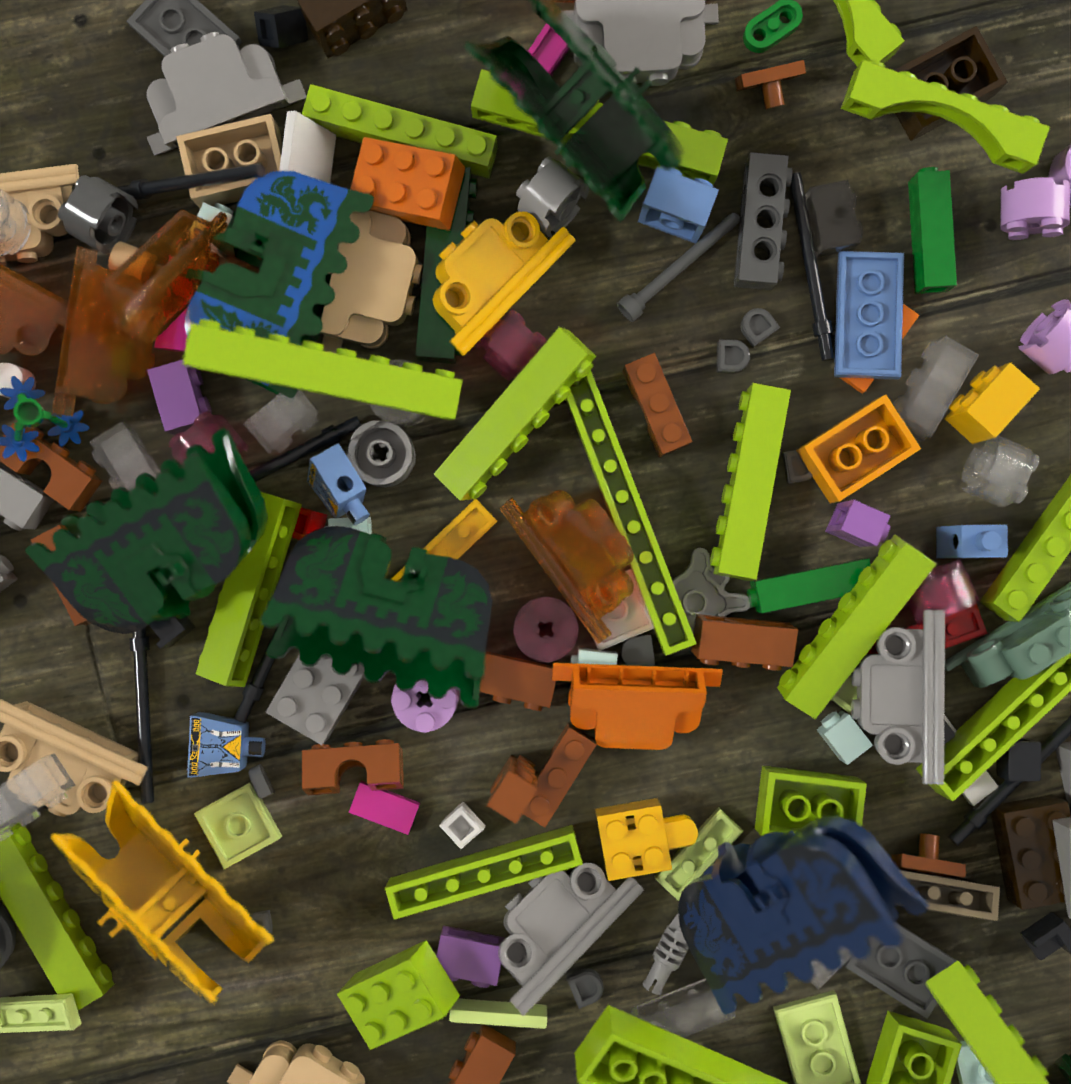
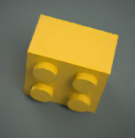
M1011 362L1000 367L994 365L987 372L983 370L973 378L969 384L972 386V389L965 396L963 394L959 395L949 405L948 408L951 412L944 419L972 444L996 438L1040 388Z

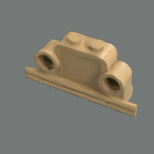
M77 164L0 173V267L5 266L6 261L36 262L38 257L47 256L53 250V236L59 237L68 233L65 230L63 221L58 218V211L60 206L67 202L72 193V185H75L79 178Z
M373 211L351 213L350 220L358 226L360 236L355 243H340L338 246V252L346 258L348 263L344 273L331 275L329 286L334 289L335 299L331 304L324 305L321 318L323 326L320 332L324 335L322 345H324L323 351L336 353L337 348L342 347L343 340L361 344L369 349L378 348L386 342L389 336L388 325L398 326L405 321L407 315L412 316L416 297L412 296L414 283L420 284L423 265L419 264L416 254L409 247L411 235L407 226L396 217Z
M0 699V722L4 723L0 733V771L10 772L8 777L9 786L13 791L19 793V797L22 800L30 803L39 802L49 807L48 811L52 814L62 817L74 814L81 809L90 813H98L107 808L112 782L117 780L123 786H125L126 781H130L138 786L141 784L148 767L138 762V752L28 701L13 705Z
M276 1041L267 1047L262 1061L254 1073L237 1063L227 1082L229 1084H365V1078L356 1065L348 1061L342 1062L332 1056L331 1051L322 1045L307 1043L300 1046L297 1050L287 1041Z

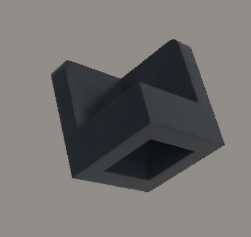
M281 5L254 11L259 45L282 48L308 41L306 21L300 7Z
M175 616L165 621L153 620L149 624L161 639L156 644L159 649L173 646L196 628L187 616L183 619Z
M1020 738L997 760V776L1008 781H1040L1041 742L1030 738Z
M1052 912L1020 933L1035 957L1039 960L1045 959L1060 948L1071 954V930L1064 920Z

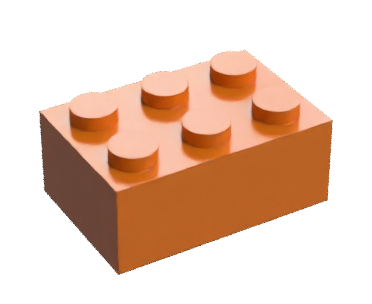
M363 137L350 190L373 196L374 202L369 211L393 216L409 223L450 231L466 168L455 154Z

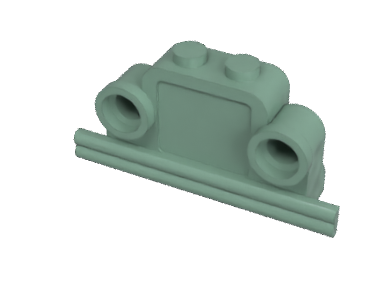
M1071 582L1031 606L1020 622L1007 621L945 660V671H950L961 664L974 687L983 688L1008 676L1027 679L1071 653Z

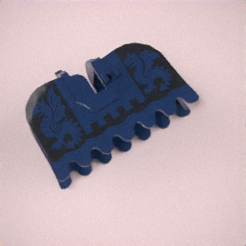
M832 816L812 821L795 833L791 830L786 833H767L757 838L752 845L741 843L732 846L729 842L720 844L718 846L719 856L715 863L704 872L702 877L694 879L682 891L678 904V915L683 937L695 961L708 982L722 1013L729 1015L737 1008L735 993L741 994L751 1004L757 1003L762 998L760 982L767 984L776 993L785 991L788 987L786 971L792 972L802 982H809L815 975V969L812 964L813 960L819 961L830 971L838 970L843 962L840 953L841 948L847 949L857 959L867 958L871 953V945L868 940L870 936L876 937L886 947L900 945L904 938L895 925L898 917L895 905H902L909 913L914 915L926 912L929 905L903 876L870 832L854 821Z

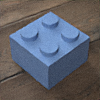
M657 167L645 197L638 222L696 244L705 228L719 190L713 188V185L704 179L696 178L691 180L683 177L682 173L677 169L664 170Z

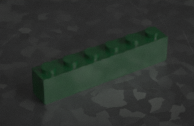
M465 167L450 231L427 226L416 345L418 361L456 364L457 356H462L450 343V340L456 334L454 329L435 310L433 295L442 285L435 273L437 265L442 261L439 254L451 242H454L457 246L464 239L460 233L475 218V211L470 210V198L476 199L477 179H472L471 167Z

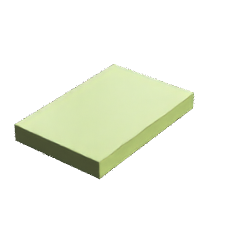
M834 990L773 1007L794 1084H861L837 994Z

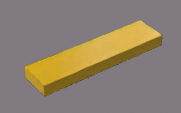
M475 499L423 549L427 550V554L459 559L498 521ZM405 566L390 580L401 582Z

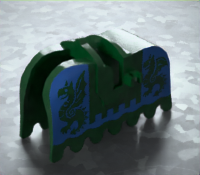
M272 171L265 174L264 177L255 179L246 188L238 203L232 228L227 226L225 232L215 234L212 244L226 255L249 264L260 271L256 274L232 263L219 265L214 273L188 268L185 278L194 282L199 288L192 297L185 314L187 338L190 323L199 324L200 319L220 323V329L234 332V327L237 326L255 330V336L268 339L269 334L290 338L289 344L302 346L301 342L317 341L323 324L321 319L313 313L323 314L324 305L333 302L335 292L328 285L330 284L331 275L342 274L347 269L348 262L338 252V246L340 243L352 244L359 239V228L351 222L350 215L353 212H368L374 202L373 196L342 188L295 171ZM244 379L263 387L288 402H292L297 393V389Z

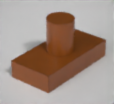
M804 60L741 74L735 78L736 90L741 91L762 86L765 109L785 105L781 81L798 78L806 74Z
M920 834L918 856L906 854L891 855V860L898 869L951 878H965L966 864L938 860L940 836Z

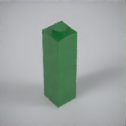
M926 167L920 169L908 182L915 294L944 293L957 286L950 170L938 171L937 167Z
M857 559L750 581L751 588L747 589L750 607H755L758 613H766L843 597L857 584L858 577L863 569L871 565L870 560Z

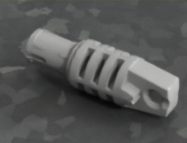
M678 914L667 925L653 953L655 962L642 983L649 991L656 979L657 982L652 990V993L656 995H661L671 972L679 969L689 949L681 931Z

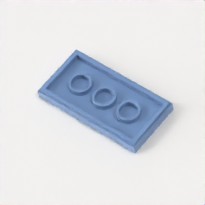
M839 252L834 377L895 380L901 378L904 253Z

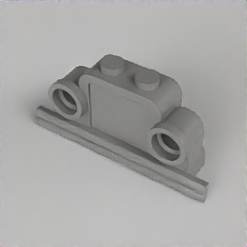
M575 0L574 10L563 11L595 44L602 45L617 63L615 68L623 78H626L638 67L641 72L635 76L634 82L637 84L650 80L652 86L667 84L668 81L676 76L678 69H690L696 66L702 57L705 45V25H716L719 23L718 4H705V0ZM574 53V60L579 68L583 63Z
M219 32L208 33L200 38L201 42L191 46L188 43L174 46L170 49L171 53L164 57L161 64L166 79L153 81L147 89V100L159 128L158 133L147 137L154 156L178 148L176 136L262 116L306 99L307 96L300 79L282 85L276 72L275 61L263 47L249 44L240 50L230 36L225 34L219 35Z
M923 610V629H903L899 627L886 629L875 642L878 654H866L851 674L852 686H857V699H852L851 716L852 719H857L862 729L870 734H876L874 745L879 755L885 761L896 765L906 762L922 763V783L944 785L945 610Z
M584 863L573 869L569 876L564 871H559L530 880L528 884L532 888L524 896L517 893L505 905L508 912L504 916L503 923L510 936L501 942L498 949V957L502 965L522 986L509 1001L523 1016L644 891L642 886L633 877L627 878L615 889L606 879L603 870L593 863Z

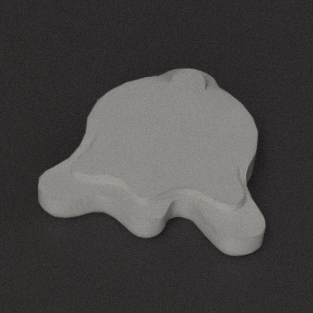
M704 548L695 549L691 554L690 564L687 569L672 580L693 634L696 614L725 617L730 613L745 612L750 608L747 595L725 591V585L729 582L730 577L713 574L714 567L710 566L709 552Z

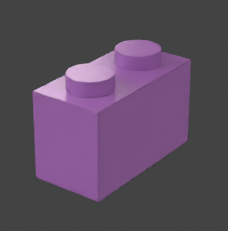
M184 359L147 370L164 431L173 435L210 425L208 415L212 414L209 401L206 396L202 397L199 385L203 384L200 370L185 367L183 365Z
M856 500L837 503L825 532L859 547L878 546V543H882L889 533L890 525L887 523L890 515Z
M443 925L437 958L451 981H457L458 979L468 980L473 985L487 988L490 985L497 986L501 967L498 949L505 938Z

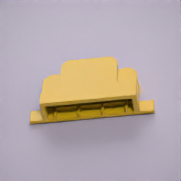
M516 212L503 224L493 218L486 219L480 224L474 220L460 233L464 239L457 246L454 242H451L439 254L442 261L437 265L435 273L442 285L433 295V305L441 317L454 329L456 335L450 340V343L463 356L576 241L565 227H561L548 240L540 231L537 219L528 212Z

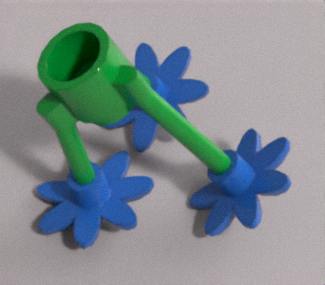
M12 376L11 384L13 389H0L1 394L11 398L5 403L4 409L14 408V416L17 419L14 425L15 431L7 425L1 426L6 437H0V446H7L3 452V458H9L16 452L18 458L25 462L27 459L26 450L39 452L40 448L30 442L38 437L39 432L30 431L25 433V427L35 428L43 420H48L57 425L51 428L47 434L49 436L60 435L59 445L61 447L66 445L69 437L74 443L81 444L78 432L90 429L88 425L78 423L82 419L84 412L79 410L71 416L69 407L63 406L61 418L51 414L49 411H44L41 405L34 399L44 396L45 391L39 389L32 390L35 382L34 377H29L22 385L16 376Z

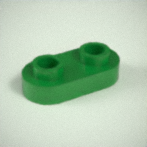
M779 0L751 19L743 33L745 46L754 53H763L794 33L802 21L803 11L801 6L794 0ZM780 17L788 18L789 23H782ZM760 34L764 40L757 41L753 35Z

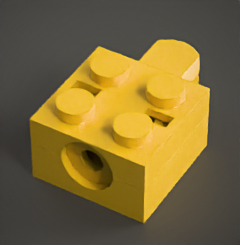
M657 798L595 809L608 881L672 870L669 850L691 846L698 837L696 824L688 815L682 814L663 818L661 804Z

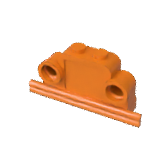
M553 663L552 681H571V689L568 693L571 723L582 730L595 728V741L599 746L618 749L663 750L671 746L674 732L689 733L699 726L702 708L706 701V686L720 687L723 671L722 669Z

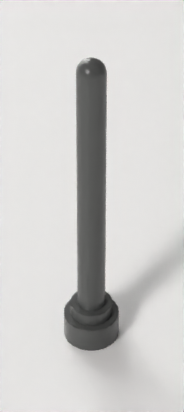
M737 213L728 215L637 294L632 293L631 295L626 294L617 302L621 313L630 322H634L643 314L642 310L646 307L645 303L740 222V216Z

